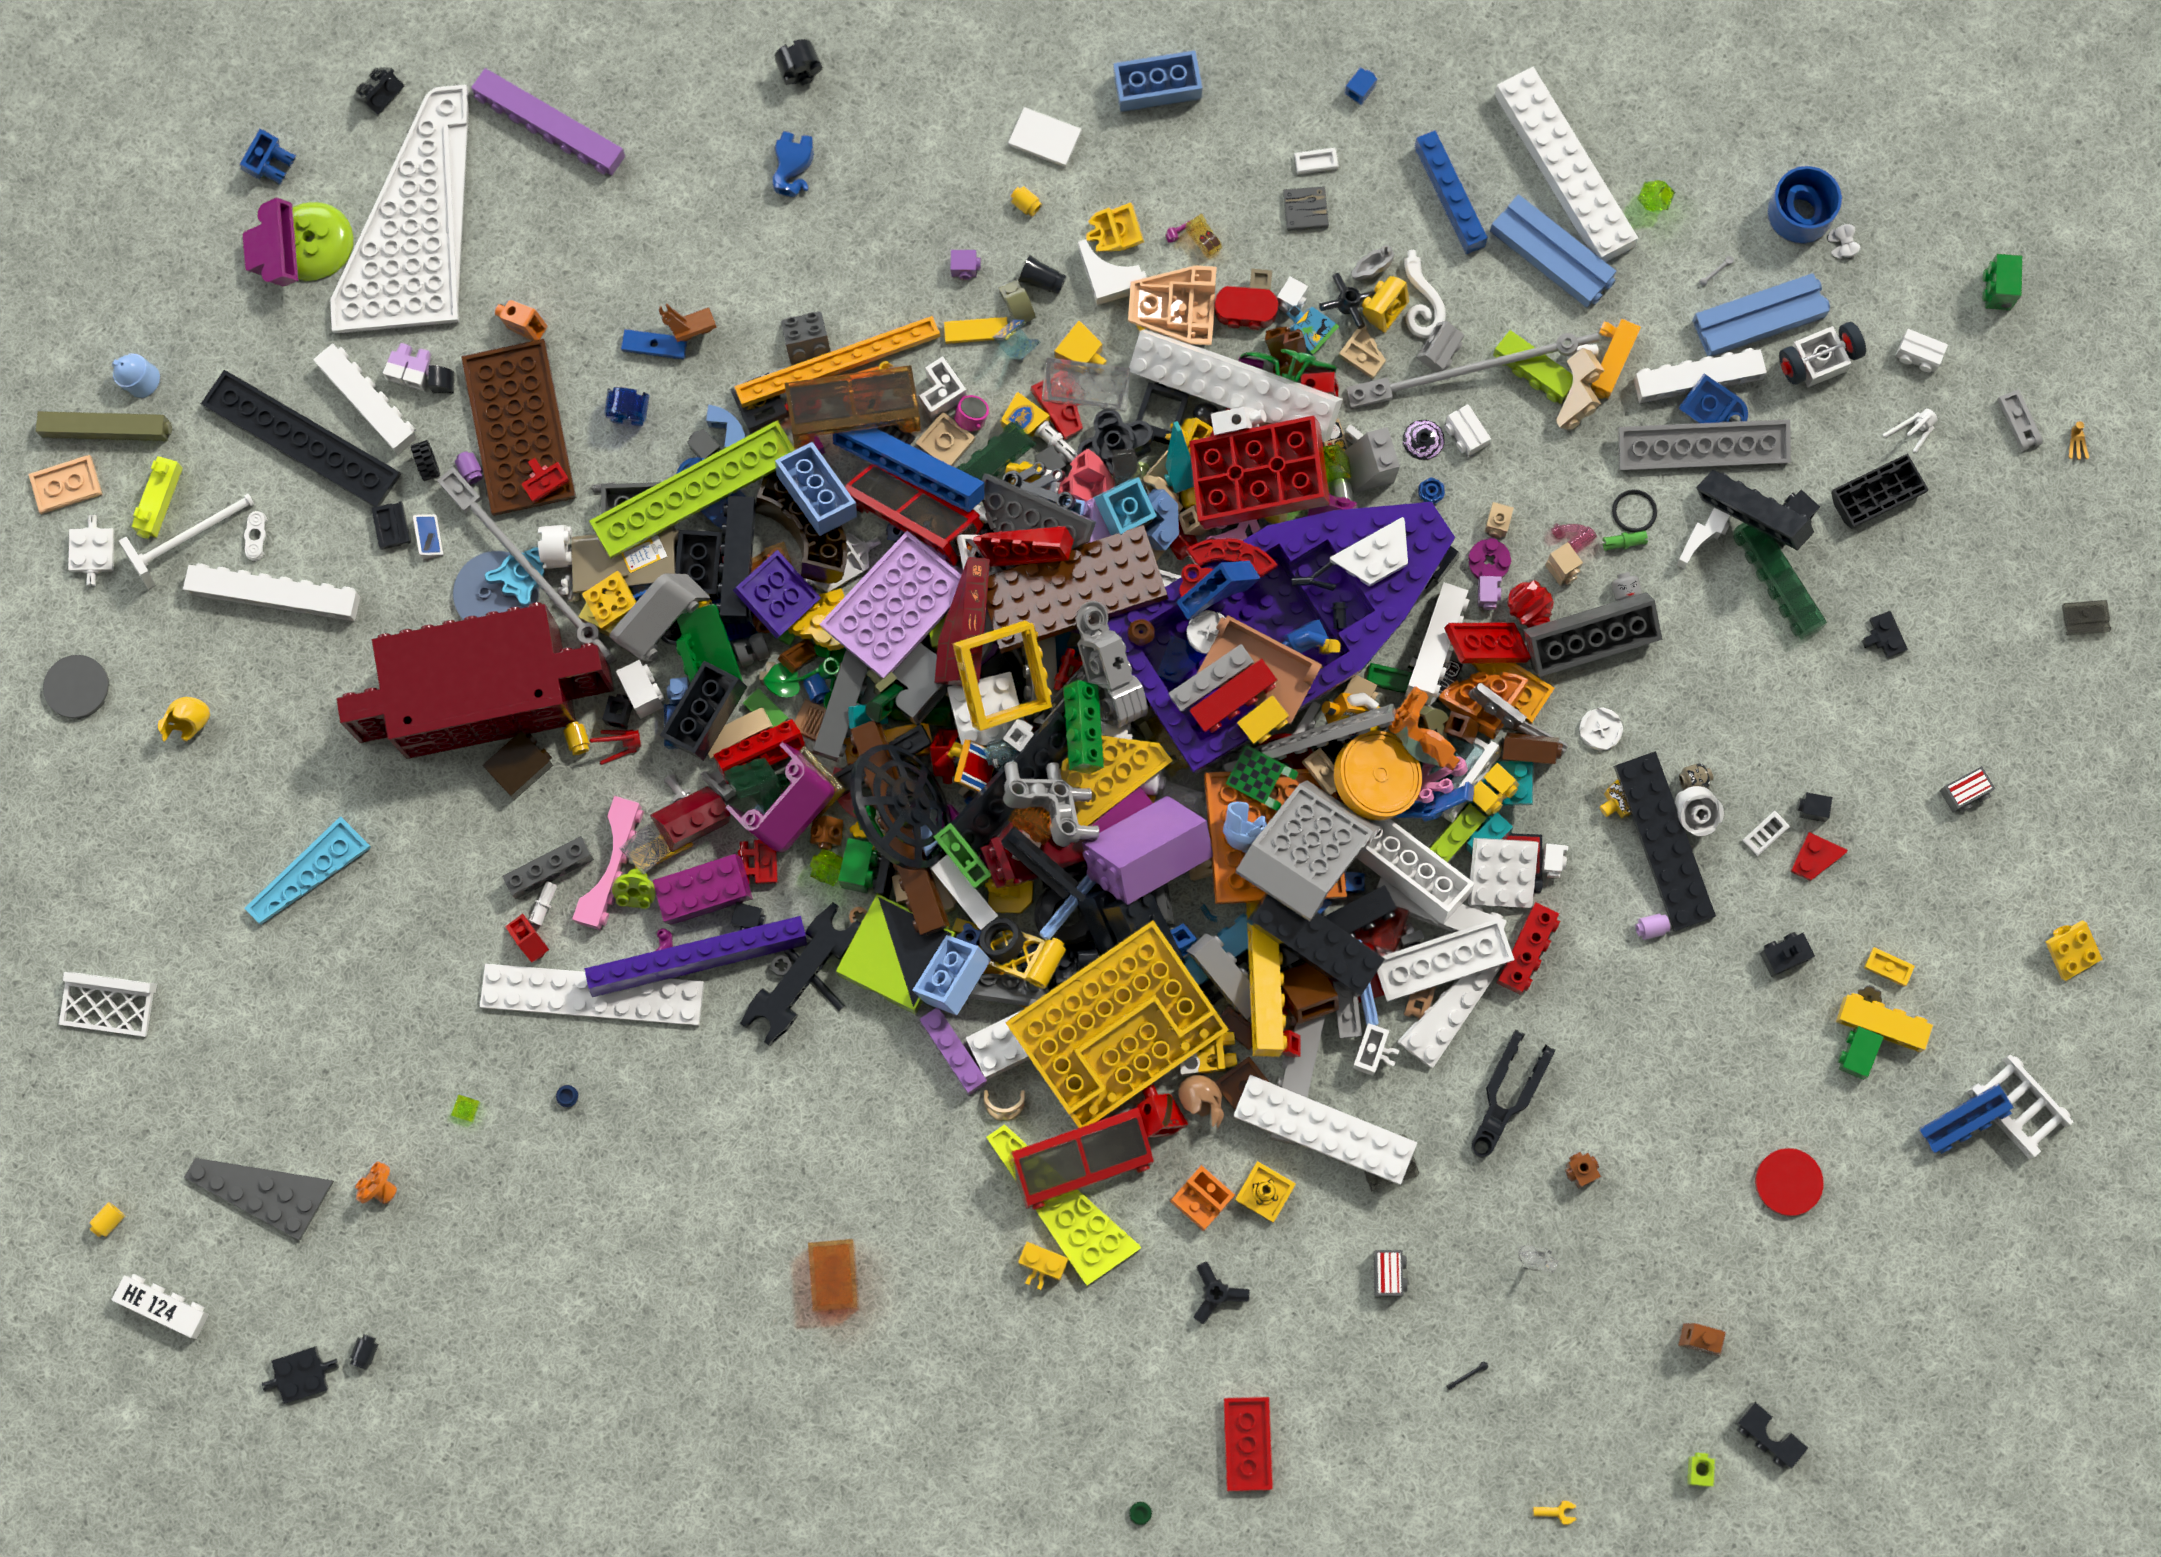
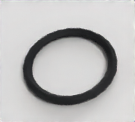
M1636 489L1627 490L1615 499L1612 506V514L1617 525L1623 530L1632 533L1642 532L1654 524L1657 518V506L1653 498L1646 492ZM1639 494L1649 500L1652 505L1653 515L1647 525L1641 528H1630L1619 520L1616 511L1617 505L1626 495Z

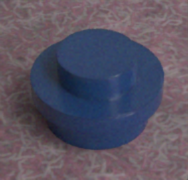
M571 1085L560 1087L556 1093V1100L563 1107L574 1106L579 1098L578 1091Z

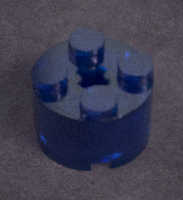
M613 387V391L608 388L604 415L612 423L623 424V420L631 421L632 425L643 426L647 419L650 395L646 392L638 395L637 390L630 388Z

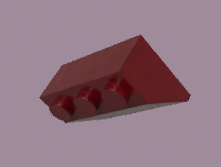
M706 786L650 814V817L669 849L673 852L728 824L731 813L726 809L727 806L721 796Z

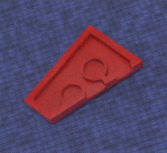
M1067 368L1031 386L1030 391L1044 412L1049 415L1050 421L1058 433L1062 434L1064 441L1082 432L1083 426L1077 405L1074 402L1072 386L1069 384Z

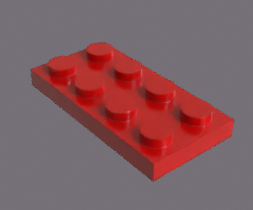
M1448 623L1444 627L1460 663H1527L1531 659L1515 623Z
M1269 1397L1224 1398L1227 1491L1273 1490Z

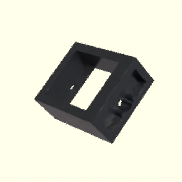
M1149 382L1136 421H1143L1153 393L1181 402L1175 422L1178 421L1181 426L1189 402V394L1178 389L1166 388L1164 384L1154 382V384ZM1150 425L1154 433L1153 441L1169 445L1170 440L1166 439L1165 436L1166 434H1171L1172 431Z

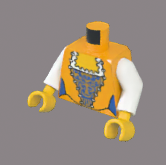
M1341 693L1333 702L1325 701L1322 704L1321 710L1325 715L1326 724L1380 707L1379 703L1366 693ZM1345 740L1340 741L1344 746L1347 744Z

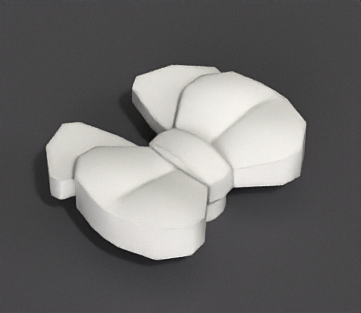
M1845 224L1836 230L1832 229L1829 233L1828 240L1830 242L1841 241L1842 244L1832 250L1831 253L1834 257L1842 259L1843 257H1853L1859 253L1860 245L1853 240L1856 232L1853 225Z

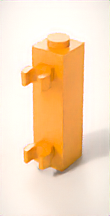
M1621 319L1618 328L1604 321L1599 334L1613 339L1601 363L1604 372L1600 374L1599 379L1593 382L1590 387L1597 398L1609 399L1640 331V326Z

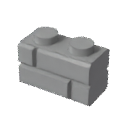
M1448 321L1438 322L1417 358L1435 372L1446 370L1452 363V355L1462 347L1463 343L1461 341L1464 334L1455 329Z

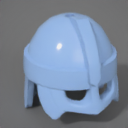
M128 354L112 362L114 381L119 387L127 390L134 397L145 398L156 390L160 381L159 370L142 356Z
M1233 802L1227 808L1223 833L1231 847L1247 853L1251 844L1266 827L1267 823L1265 822V816L1257 818L1254 823L1247 821L1249 805L1245 802Z

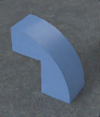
M708 405L706 422L708 427L726 429L725 448L745 438L742 426L731 413L720 407Z

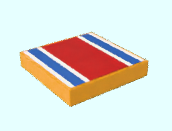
M965 739L954 782L979 793L991 780L994 770L992 758H997L998 753L994 752L993 754L990 749L972 740Z

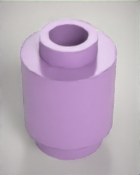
M1656 914L1639 918L1635 928L1637 935L1646 940L1665 935L1666 932L1670 931V923L1666 915Z

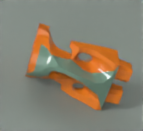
M1414 686L1400 708L1395 709V720L1391 721L1392 724L1389 725V730L1400 738L1406 751L1416 760L1454 770L1460 759L1453 755L1456 749L1452 744L1434 730L1418 728L1420 711L1429 697L1424 691H1420L1418 687Z

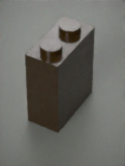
M522 730L482 765L513 800L517 799L553 767V764L550 762L552 759L551 755L544 748L540 751L536 746L537 740L530 733L525 735Z

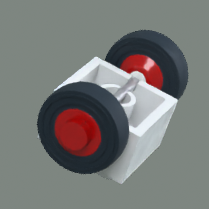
M1854 322L1842 324L1838 330L1839 337L1832 326L1794 342L1792 346L1782 349L1779 352V360L1787 380L1792 385L1805 381L1807 387H1811L1845 373L1851 365L1850 359L1858 360L1866 355V344L1858 326Z

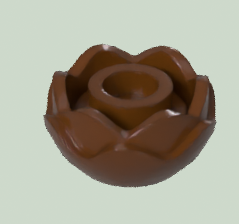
M1145 619L1133 621L1127 629L1129 641L1137 646H1145L1150 643L1155 635L1153 625Z

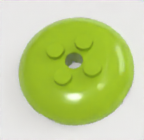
M306 202L292 207L298 279L317 281V279L331 276L338 272L348 261L354 245V235L348 219L337 208L321 202ZM315 236L311 242H306L308 237Z

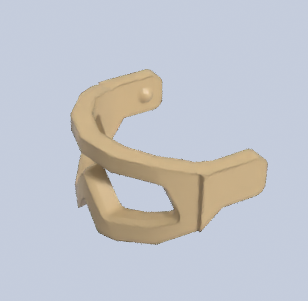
M984 1090V1106L988 1113L996 1120L1002 1121L1005 1119L1010 1121L1021 1113L1025 1102V1090H1021L1020 1101L1015 1106L1007 1109L993 1106L988 1100V1090Z

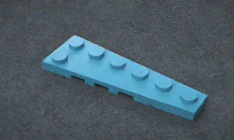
M340 816L244 909L262 925L367 852L371 846Z

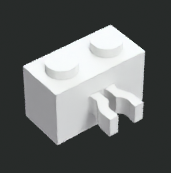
M1368 1023L1352 1069L1373 1076L1379 1060L1384 1061L1388 1066L1394 1067L1395 1062L1382 1055V1053L1387 1055L1390 1053L1398 1055L1399 1053L1398 1049H1386L1384 1047L1389 1030Z

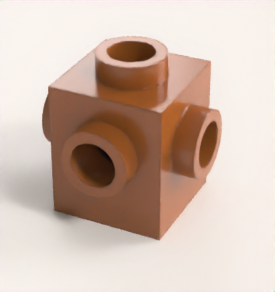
M830 816L816 817L812 821L810 843L819 845L818 848L822 850H831L832 847L841 846L844 820Z
M1579 1152L1569 1157L1570 1162L1566 1164L1567 1169L1565 1172L1569 1180L1575 1182L1578 1189L1601 1177L1597 1170L1599 1164L1594 1156L1590 1157L1589 1153L1582 1155ZM1580 1166L1584 1167L1585 1172L1581 1171Z

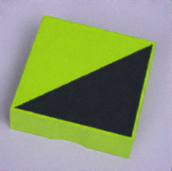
M877 894L841 960L836 973L839 977L865 990L878 993L887 1001L916 1015L923 1001L912 990L946 935L956 938V934L946 928L928 936L920 935V933L916 932L913 925V920H915L913 912Z

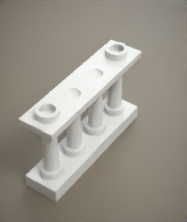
M2010 1054L2002 1060L2007 1066L1985 1086H1981L1978 1083L1971 1087L1967 1093L1973 1098L1997 1083L2001 1084L2014 1072L2023 1083L2007 1096L2010 1102L2013 1104L2028 1090L2038 1100L2016 1120L2007 1116L2002 1120L1997 1117L1993 1121L2027 1158L2031 1159L2041 1152L2038 1148V1143L2061 1123L2066 1127L2071 1125L2073 1121L2070 1119L2071 1115L2065 1108L2059 1107L2023 1068L2024 1065L2021 1060ZM2045 1106L2054 1117L2032 1137L2027 1136L2022 1131V1126Z

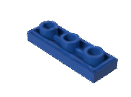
M625 329L621 350L622 352L684 360L687 341L677 342L675 336ZM652 344H658L656 347H652Z

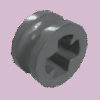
M781 955L774 958L771 965L772 970L778 976H785L792 966L790 960L786 956ZM781 960L788 964L787 969L784 968L785 971L780 972L779 968H776V964H779Z

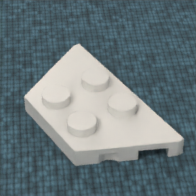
M1404 518L1396 520L1330 557L1331 563L1339 565L1353 577H1358L1361 582L1369 587L1408 565Z

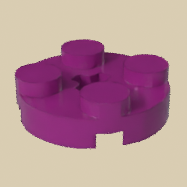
M1495 538L1477 542L1471 548L1468 556L1469 570L1477 579L1480 576L1503 578L1507 574L1512 562L1508 548ZM1485 556H1493L1495 558L1493 560L1494 565L1490 563L1485 564Z

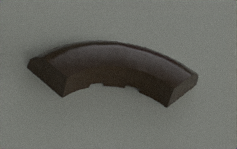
M776 471L765 476L756 499V513L775 520L795 538L803 558L801 576L804 579L827 584L837 583L842 580L847 564V539L842 525L819 536L776 475Z

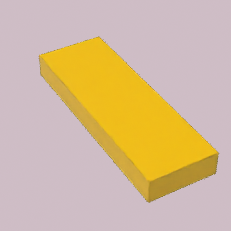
M1007 317L944 322L945 343L1009 339L1008 335L1004 338L993 337L1007 325Z

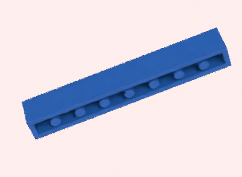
M850 415L845 416L832 427L834 445L967 512H970L984 499L983 481Z

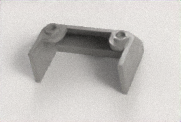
M662 574L611 631L610 637L615 643L642 661H656L659 658L657 656L658 645L656 644L682 613L694 612L699 606V601H708L710 597L688 574Z

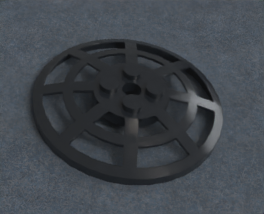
M889 744L878 745L862 753L852 769L850 794L856 818L868 840L886 859L905 869L924 870L938 863L946 854L939 843L940 853L932 859L922 861V847L932 844L936 840L934 836L941 831L942 812L945 827L951 823L946 798L934 775L916 756L898 746ZM887 750L893 759L892 761L884 763L880 768L869 761L870 757L875 753ZM898 754L902 756H907L906 759L911 761L916 767L907 762L901 761ZM897 767L901 778L894 780L886 771L889 768ZM864 768L875 774L873 782L874 796L863 797L862 795ZM905 768L918 775L917 781L908 778ZM882 780L889 785L886 790V796H881ZM925 784L930 790L934 800H929L925 791L923 790ZM876 805L882 821L889 829L883 838L873 826L865 806ZM884 805L888 806L892 817L895 819L894 823H892L887 815ZM931 809L937 810L936 826L930 818ZM926 824L932 835L922 840L920 827ZM901 827L913 830L914 839L903 834L900 831ZM894 837L914 847V860L902 856L889 846Z

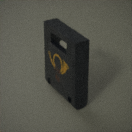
M734 387L730 389L750 433L762 429L777 420L780 421L789 417L779 395L742 408ZM774 408V414L756 421L754 416Z

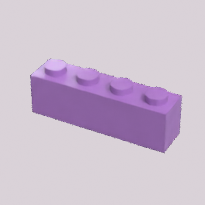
M935 1008L920 1018L921 1024L969 1096L988 1084L939 1008Z

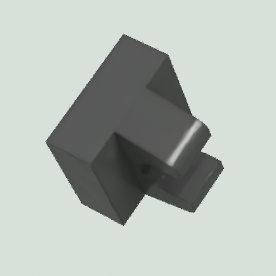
M1411 923L1402 926L1404 936L1400 937L1402 949L1424 943L1422 930L1415 932Z

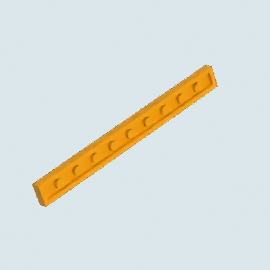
M933 316L734 386L742 408L937 339L940 337V332Z

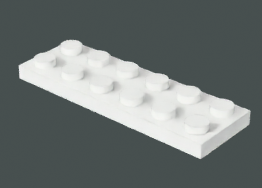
M1500 918L1384 955L1382 957L1385 960L1377 973L1388 1002L1514 961L1502 922Z

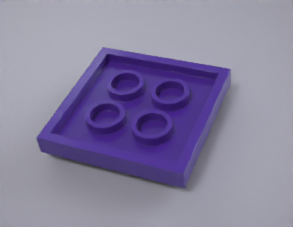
M778 550L733 589L737 596L776 639L821 598Z

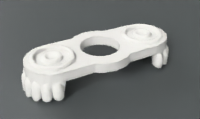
M259 511L250 513L247 520V529L244 533L246 540L245 554L252 561L261 560L265 554L263 552V541L266 538L265 522L268 519L264 513ZM257 529L261 532L260 538L255 541L249 538L250 532Z

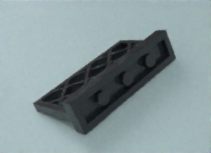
M1013 826L1001 840L1005 849L1061 898L1066 900L1069 895H1072L1081 902L1086 898L1076 888L1079 883L1016 827Z

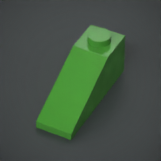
M952 823L948 824L934 836L974 889L978 890L989 879H992L989 868Z

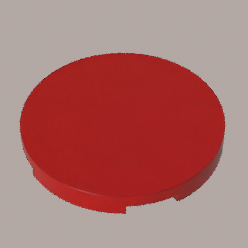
M1783 1148L1770 1153L1761 1161L1755 1175V1187L1759 1197L1771 1211L1784 1216H1796L1809 1211L1818 1203L1823 1192L1824 1179L1819 1165L1809 1154L1798 1149Z

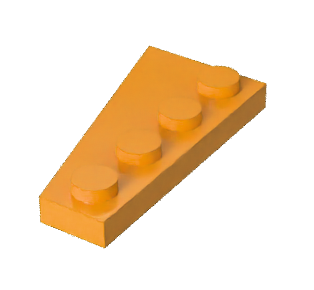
M1471 663L1479 672H1487L1489 675H1501L1502 672H1507L1529 680L1515 709L1527 717L1525 720L1530 724L1533 723L1555 689L1516 663Z

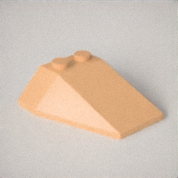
M1192 266L1131 281L1128 322L1188 344L1212 345L1216 267Z

